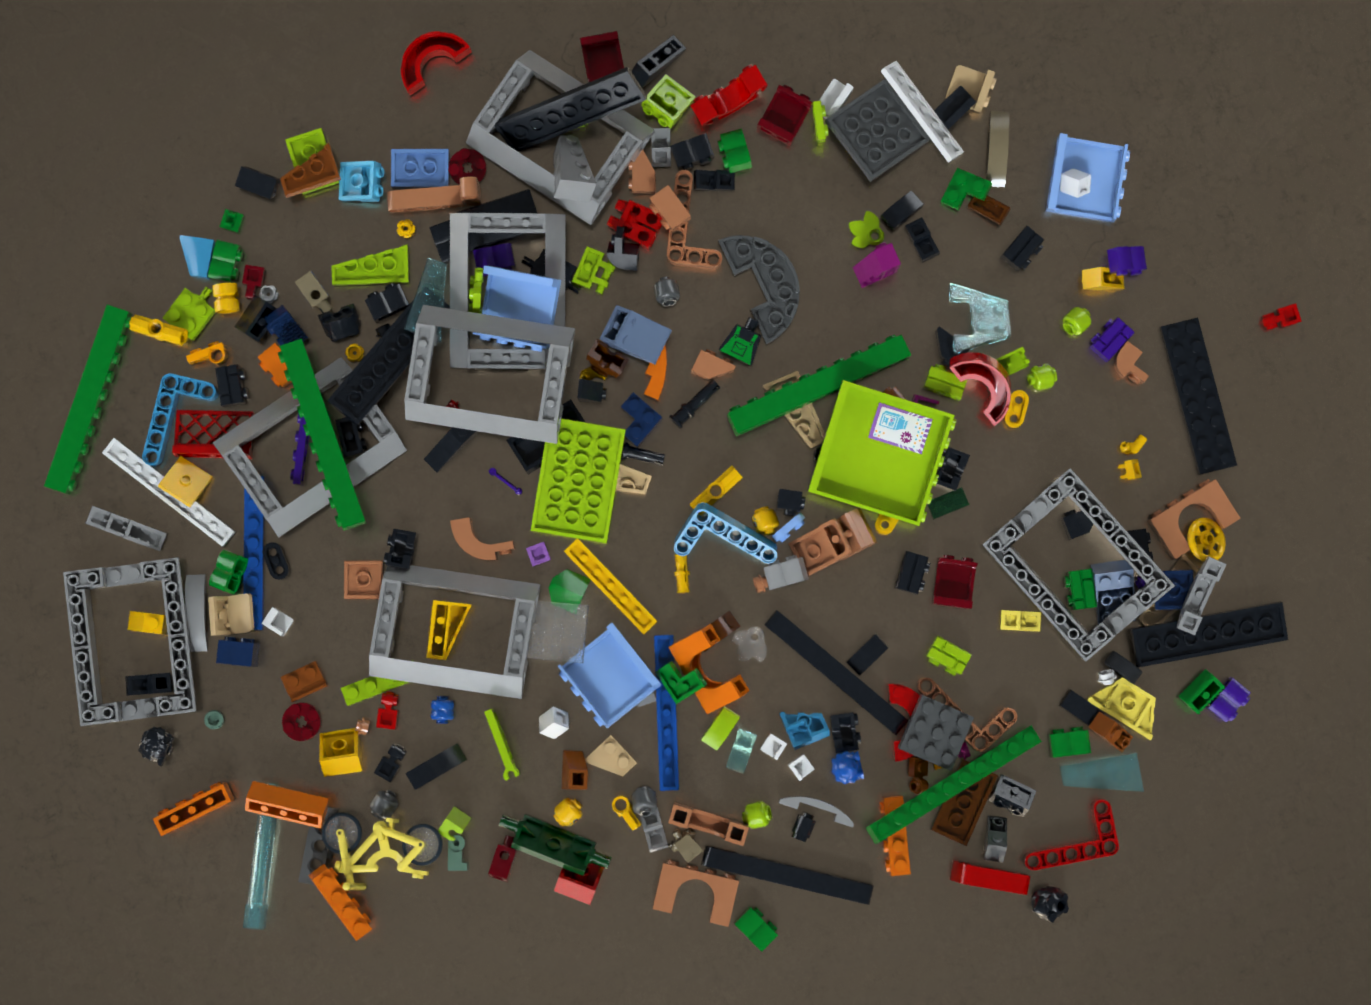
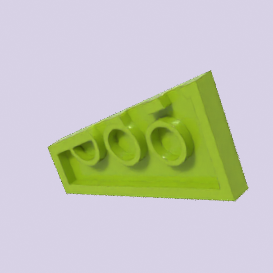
M408 244L374 255L371 254L363 258L332 265L333 286L409 283Z

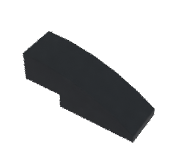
M457 743L405 774L414 790H417L463 763L467 758Z

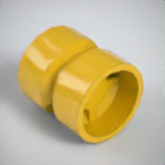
M219 283L212 286L213 296L217 298L214 301L215 313L224 314L240 311L239 300L235 298L238 295L237 283Z

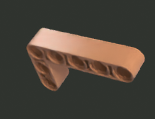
M681 170L675 177L674 193L677 197L679 195L687 197V201L682 204L689 212L693 178L689 171ZM686 176L689 178V182L681 184L679 178ZM688 222L674 232L669 230L667 260L670 264L712 270L721 266L722 255L719 251L686 246ZM674 233H681L683 238L680 241L674 240L672 238ZM673 251H678L681 257L674 260L670 257V254ZM696 253L700 256V259L697 262H692L689 256ZM715 255L719 258V261L716 264H711L708 258Z
M462 177L459 179L460 185L388 191V212H408L480 205V184L476 177Z
M921 678L917 682V690L920 694L935 700L937 695H942L945 705L963 712L931 678ZM924 681L931 683V689L928 692H924L921 688V684ZM1002 708L981 729L972 722L971 731L965 738L966 743L975 751L983 752L987 750L1017 721L1016 711L1012 708ZM1006 711L1012 713V719L1009 722L1003 719V714ZM992 724L998 726V733L995 735L989 733V727ZM979 737L984 740L982 748L975 746V740Z

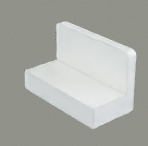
M836 79L832 80L819 100L821 105H825L826 117L824 118L827 119L843 107L853 92L854 87L847 83L845 86Z

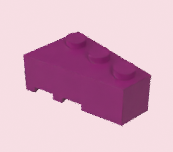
M884 242L877 245L873 252L852 267L861 288L897 273L901 262L892 243L886 244Z

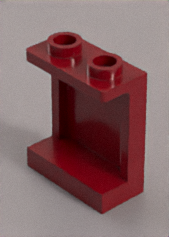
M617 31L580 38L588 83L624 68Z
M778 85L776 93L757 124V129L791 146L812 107V101L804 94L798 95L794 93V90L787 85Z
M943 555V558H938L932 604L972 609L974 580L978 563L973 562V558L962 557V561L954 560L952 555Z

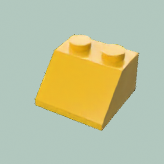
M355 728L320 733L319 762L324 777L362 771L360 737Z

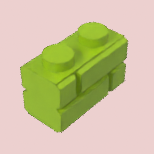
M935 364V367L931 366L929 368L923 389L960 401L967 380L960 382L954 373L946 371L945 366Z
M940 636L935 637L926 654V657L929 658L928 662L937 667L939 664L946 667L945 671L953 676L956 673L962 674L972 656L969 652Z

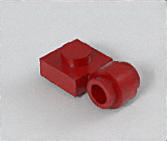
M1296 303L1276 309V316L1274 312L1263 315L1262 320L1263 326L1267 330L1277 328V323L1279 322L1282 328L1302 322Z
M387 691L382 694L381 704H384L385 708H378L377 728L396 730L399 710H393L392 708L398 705L399 695L395 694V692Z

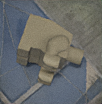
M692 828L686 829L682 833L679 829L673 831L672 834L675 839L671 841V844H668V847L673 852L679 851L687 863L703 852L694 840L696 834Z

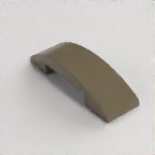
M990 111L986 180L992 182L991 187L1005 188L1009 148V112Z

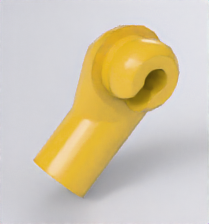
M591 366L580 372V379L591 380L598 377L606 380V377L595 373L590 368Z

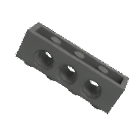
M328 806L324 821L338 813L339 808ZM341 816L334 818L329 823L328 831H326L327 841L331 846L336 842L337 835L334 831L335 826L339 825ZM309 826L298 881L300 883L314 885L308 876L316 870L312 866L314 859L319 860L321 865L325 864L327 867L328 863L332 862V851L326 846L323 851L316 848V842L318 840L323 841L320 828Z

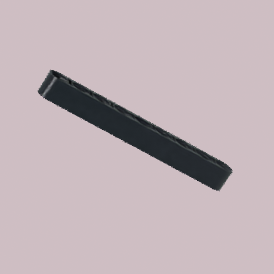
M778 610L764 624L893 734L897 735L909 721Z
M705 846L701 865L867 905H870L874 885L711 846Z

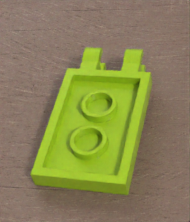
M495 708L484 711L505 766L504 779L506 781L510 779L509 771L514 772L515 777L519 776L520 772L516 768Z

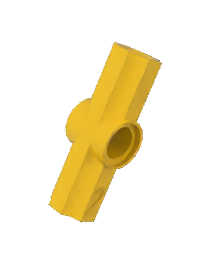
M135 314L129 322V329L131 331L153 337L158 341H167L183 346L188 339V330L164 323L159 319H150Z
M731 465L689 505L693 509L701 502L713 506L743 478L742 475ZM715 485L721 488L719 496H713L711 493V489ZM701 511L698 514L702 516L705 512Z

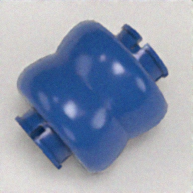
M436 696L437 700H432L430 703L432 709L430 717L436 720V723L447 724L448 720L454 719L453 709L455 703L453 700H448L449 696Z

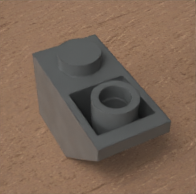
M988 816L984 842V860L1004 862L1007 850V818Z

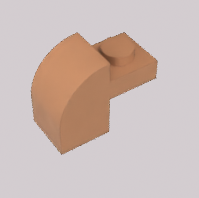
M1128 341L1120 348L1114 358L1115 372L1121 379L1128 374L1130 375L1128 378L1136 384H1143L1149 375L1134 365L1143 352Z

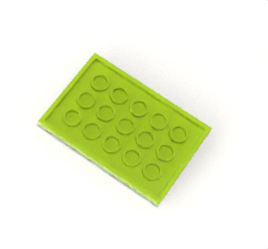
M561 418L558 444L545 442L531 531L607 543L626 429Z

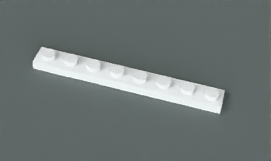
M113 438L102 452L222 547L234 535L235 531L197 501L190 508L159 488L158 484L164 476L152 466L146 464L143 459L116 438Z

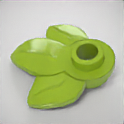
M866 211L863 221L859 220L849 223L850 231L856 236L851 243L855 247L866 248L869 245L877 246L883 242L884 232L879 227L880 220L874 213ZM873 233H876L878 235V239H872L871 235Z

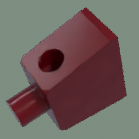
M506 835L503 845H497L488 872L489 877L508 883L517 850L511 847L514 837ZM507 853L509 855L508 859H501L502 854Z

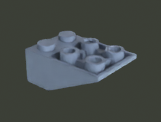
M616 305L600 340L610 348L655 365L672 330L632 310Z
M1126 560L1090 564L1097 607H1095L1097 625L1135 593L1134 570Z

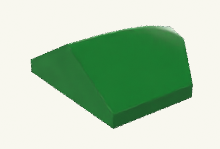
M569 569L564 570L554 576L549 585L551 603L576 614L591 579Z

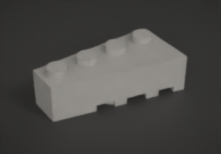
M560 135L553 153V167L555 168L553 173L555 178L554 198L590 202L597 183L578 137L573 135Z

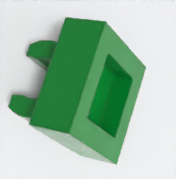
M225 209L219 227L239 234L245 215Z

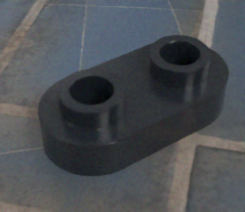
M274 542L266 544L262 553L270 575L274 579H285L289 575L290 568L282 547ZM272 549H276L277 553L275 556L270 554ZM278 567L283 568V572L281 574L277 572Z

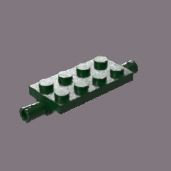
M503 814L499 826L512 830L516 834L511 845L512 848L584 876L588 863L592 862L607 869L612 858L596 852V842L526 814L519 821Z

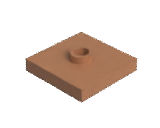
M383 560L344 561V599H379L383 578Z

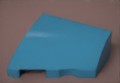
M180 235L179 239L190 276L210 280L208 272L215 240Z
M785 712L779 713L794 750L830 736V730L822 713L810 715L805 713H798V715L785 714Z

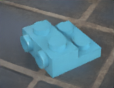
M376 161L340 162L339 200L380 201V197L383 195V187L380 183L381 178L384 176V168L381 166V163Z

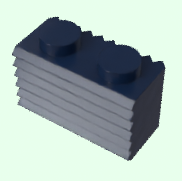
M281 305L277 310H274V312L265 317L267 322L265 327L271 335L276 334L278 336L276 341L280 346L302 339L303 342L308 339L306 333L284 305Z

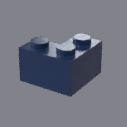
M634 392L621 405V409L634 419L625 431V438L638 448L663 418Z
M224 636V640H218L216 663L258 667L260 644L255 643V639L240 638V642H237L235 637Z

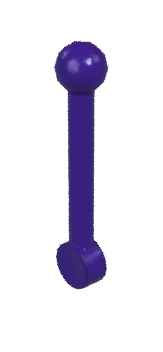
M495 468L489 469L490 475H495L497 478H499L501 481L507 484L510 488H512L517 495L522 494L521 488L515 487L512 483H510L508 480H506L504 477L498 474Z

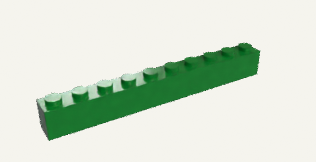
M106 305L44 487L69 495L76 488L77 481L75 479L83 468L82 459L88 453L90 446L88 442L95 433L96 426L94 425L96 419H99L101 416L102 408L100 407L102 401H105L108 396L107 387L109 382L113 381L115 364L117 365L120 361V349L127 341L126 332L130 328L129 322L133 315L129 311Z
M895 334L891 335L882 344L878 342L868 346V350L864 352L858 350L851 354V358L846 360L840 358L834 361V365L831 367L822 366L816 370L817 373L811 376L807 373L799 377L800 381L795 383L789 381L783 384L780 390H769L764 393V397L760 399L754 397L748 400L747 404L742 407L736 405L730 408L727 418L736 437L839 391L842 380L856 383L909 359L911 353L902 334L897 337Z
M299 339L281 345V351L278 352L281 363L285 362L287 370H284L287 381H292L294 388L290 390L293 399H298L300 406H297L300 418H305L306 424L303 427L306 436L310 435L313 441L309 445L312 453H317L319 460L315 462L318 471H323L325 479H322L325 491L330 490L332 497L328 499L331 508H336L338 513L337 516H334L338 527L342 526L343 531L365 524L360 504L303 341Z
M1032 725L867 826V832L875 844L880 843L1042 741Z

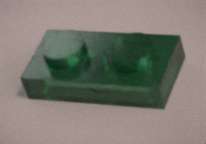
M962 487L956 491L954 490L931 500L930 505L927 504L933 520L969 505Z

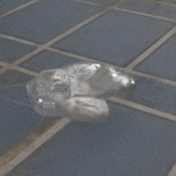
M751 627L747 631H738L733 635L731 642L739 645L737 648L739 661L748 660L752 656L759 662L764 660L767 654V646L764 643L765 634L761 628ZM751 635H758V639H752Z

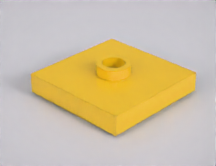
M180 456L160 481L158 487L191 508L211 482L213 476Z

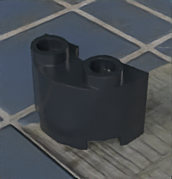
M354 303L341 307L340 311L336 313L328 311L317 315L326 336L333 342L350 335H357L360 331L361 320Z
M948 447V449H944L942 454L945 457L943 465L937 469L936 474L939 475L937 484L956 491L970 455Z
M393 529L392 535L389 534L387 541L390 551L388 553L385 552L383 563L387 566L410 569L415 552L416 532Z
M850 712L830 715L835 752L859 750L858 744H861L860 732H856L855 725H859L857 713Z

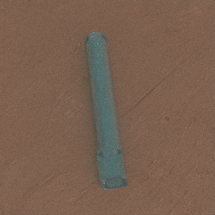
M261 814L257 815L247 904H245L243 928L263 930L266 927L267 898L277 818Z

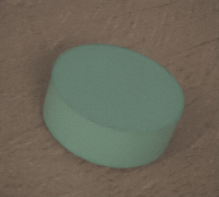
M211 710L204 717L205 725L209 729H219L225 721L223 713L218 710Z

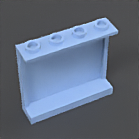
M1060 133L1057 137L1046 211L1114 222L1121 214L1119 200L1123 199L1124 195L1122 181H1125L1127 176V169H1124L1125 162H1128L1130 158L1128 144L1118 146L1067 137L1068 134ZM1077 169L1090 174V193L1076 198L1061 192V173Z
M484 266L483 273L488 274L482 314L554 325L561 285L560 279L495 266ZM473 332L475 335H480L479 339L491 341V338L497 339L496 343L508 344V342H513V346L525 348V345L531 346L530 350L542 352V349H549L550 344Z
M613 623L606 627L608 630L563 666L558 665V668L561 670L559 675L565 682L569 680L573 685L570 687L572 692L577 697L580 695L583 698V706L588 712L590 710L594 712L596 716L593 718L600 727L604 725L606 728H609L662 685Z

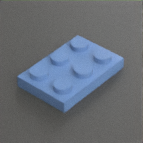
M391 149V188L449 186V149Z

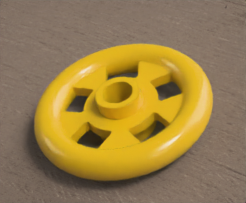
M1198 518L1190 525L1187 541L1193 555L1202 562L1208 556L1219 560L1224 554L1226 546L1225 536L1221 527L1209 518ZM1203 525L1205 531L1201 532L1199 526ZM1211 530H1213V531L1215 532V534H1216L1215 537H1214V535L1210 532ZM1215 543L1218 545L1216 551L1213 549ZM1203 549L1208 550V555L1203 553Z

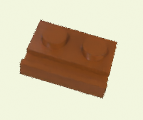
M317 661L280 677L290 696L291 702L302 699L328 686Z

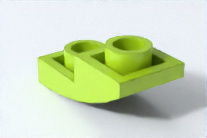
M724 706L713 719V723L704 733L701 741L717 751L738 722L740 716Z

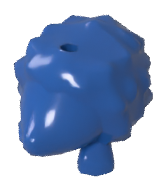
M844 751L843 753H838L831 760V772L837 782L848 784L855 783L860 778L865 779L858 751L855 753Z

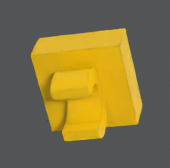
M1138 459L1124 461L1125 464L1118 466V469H1126V474L1120 476L1121 479L1128 478V480L1142 478Z

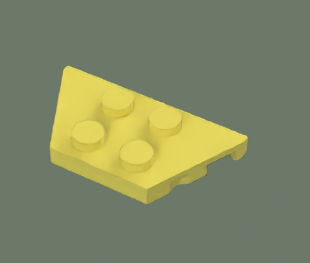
M1121 677L1087 698V701L1148 740H1152L1156 698Z

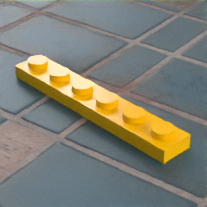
M578 538L564 550L572 561L643 634L658 622Z

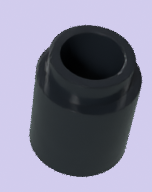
M805 812L802 815L798 814L792 828L793 833L791 837L806 842L807 838H810L816 823L813 820L814 816Z

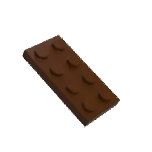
M962 759L957 771L970 762ZM991 773L942 803L930 830L967 846L998 775Z

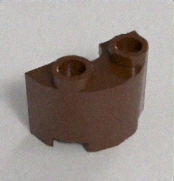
M596 339L586 358L592 364L590 368L603 377L611 375L617 378L622 373L629 358L621 352H611L607 344Z

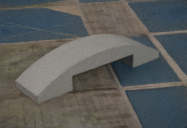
M1209 556L1206 558L1187 593L1176 628L1193 635L1196 634L1203 618L1201 614L1216 581L1219 582L1226 563Z
M206 574L186 575L185 612L190 652L208 651L205 594H207Z
M789 796L779 799L778 803L798 809L799 803L802 802L835 813L834 822L849 827L854 826V823L845 813L825 801L806 796Z

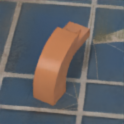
M469 517L450 521L456 542L465 552L475 558L495 561L498 560L497 552H500V555L511 554V550L515 549L514 541L497 544H484L480 542L474 535L471 518Z

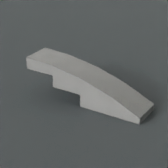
M93 505L85 524L157 551L161 550L167 535L165 532Z

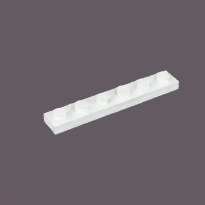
M895 61L884 67L881 73L949 163L960 156L964 151L899 63Z

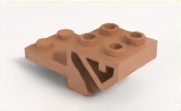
M857 508L843 514L838 519L834 518L788 544L793 555H797V558L803 557L809 577L840 560H845L876 544L877 541L861 508Z

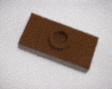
M988 195L984 201L973 197L968 204L969 209L999 225L1003 223L1011 210L1009 206Z

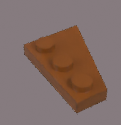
M329 143L320 152L311 155L309 160L302 165L296 166L280 178L286 198L341 180Z

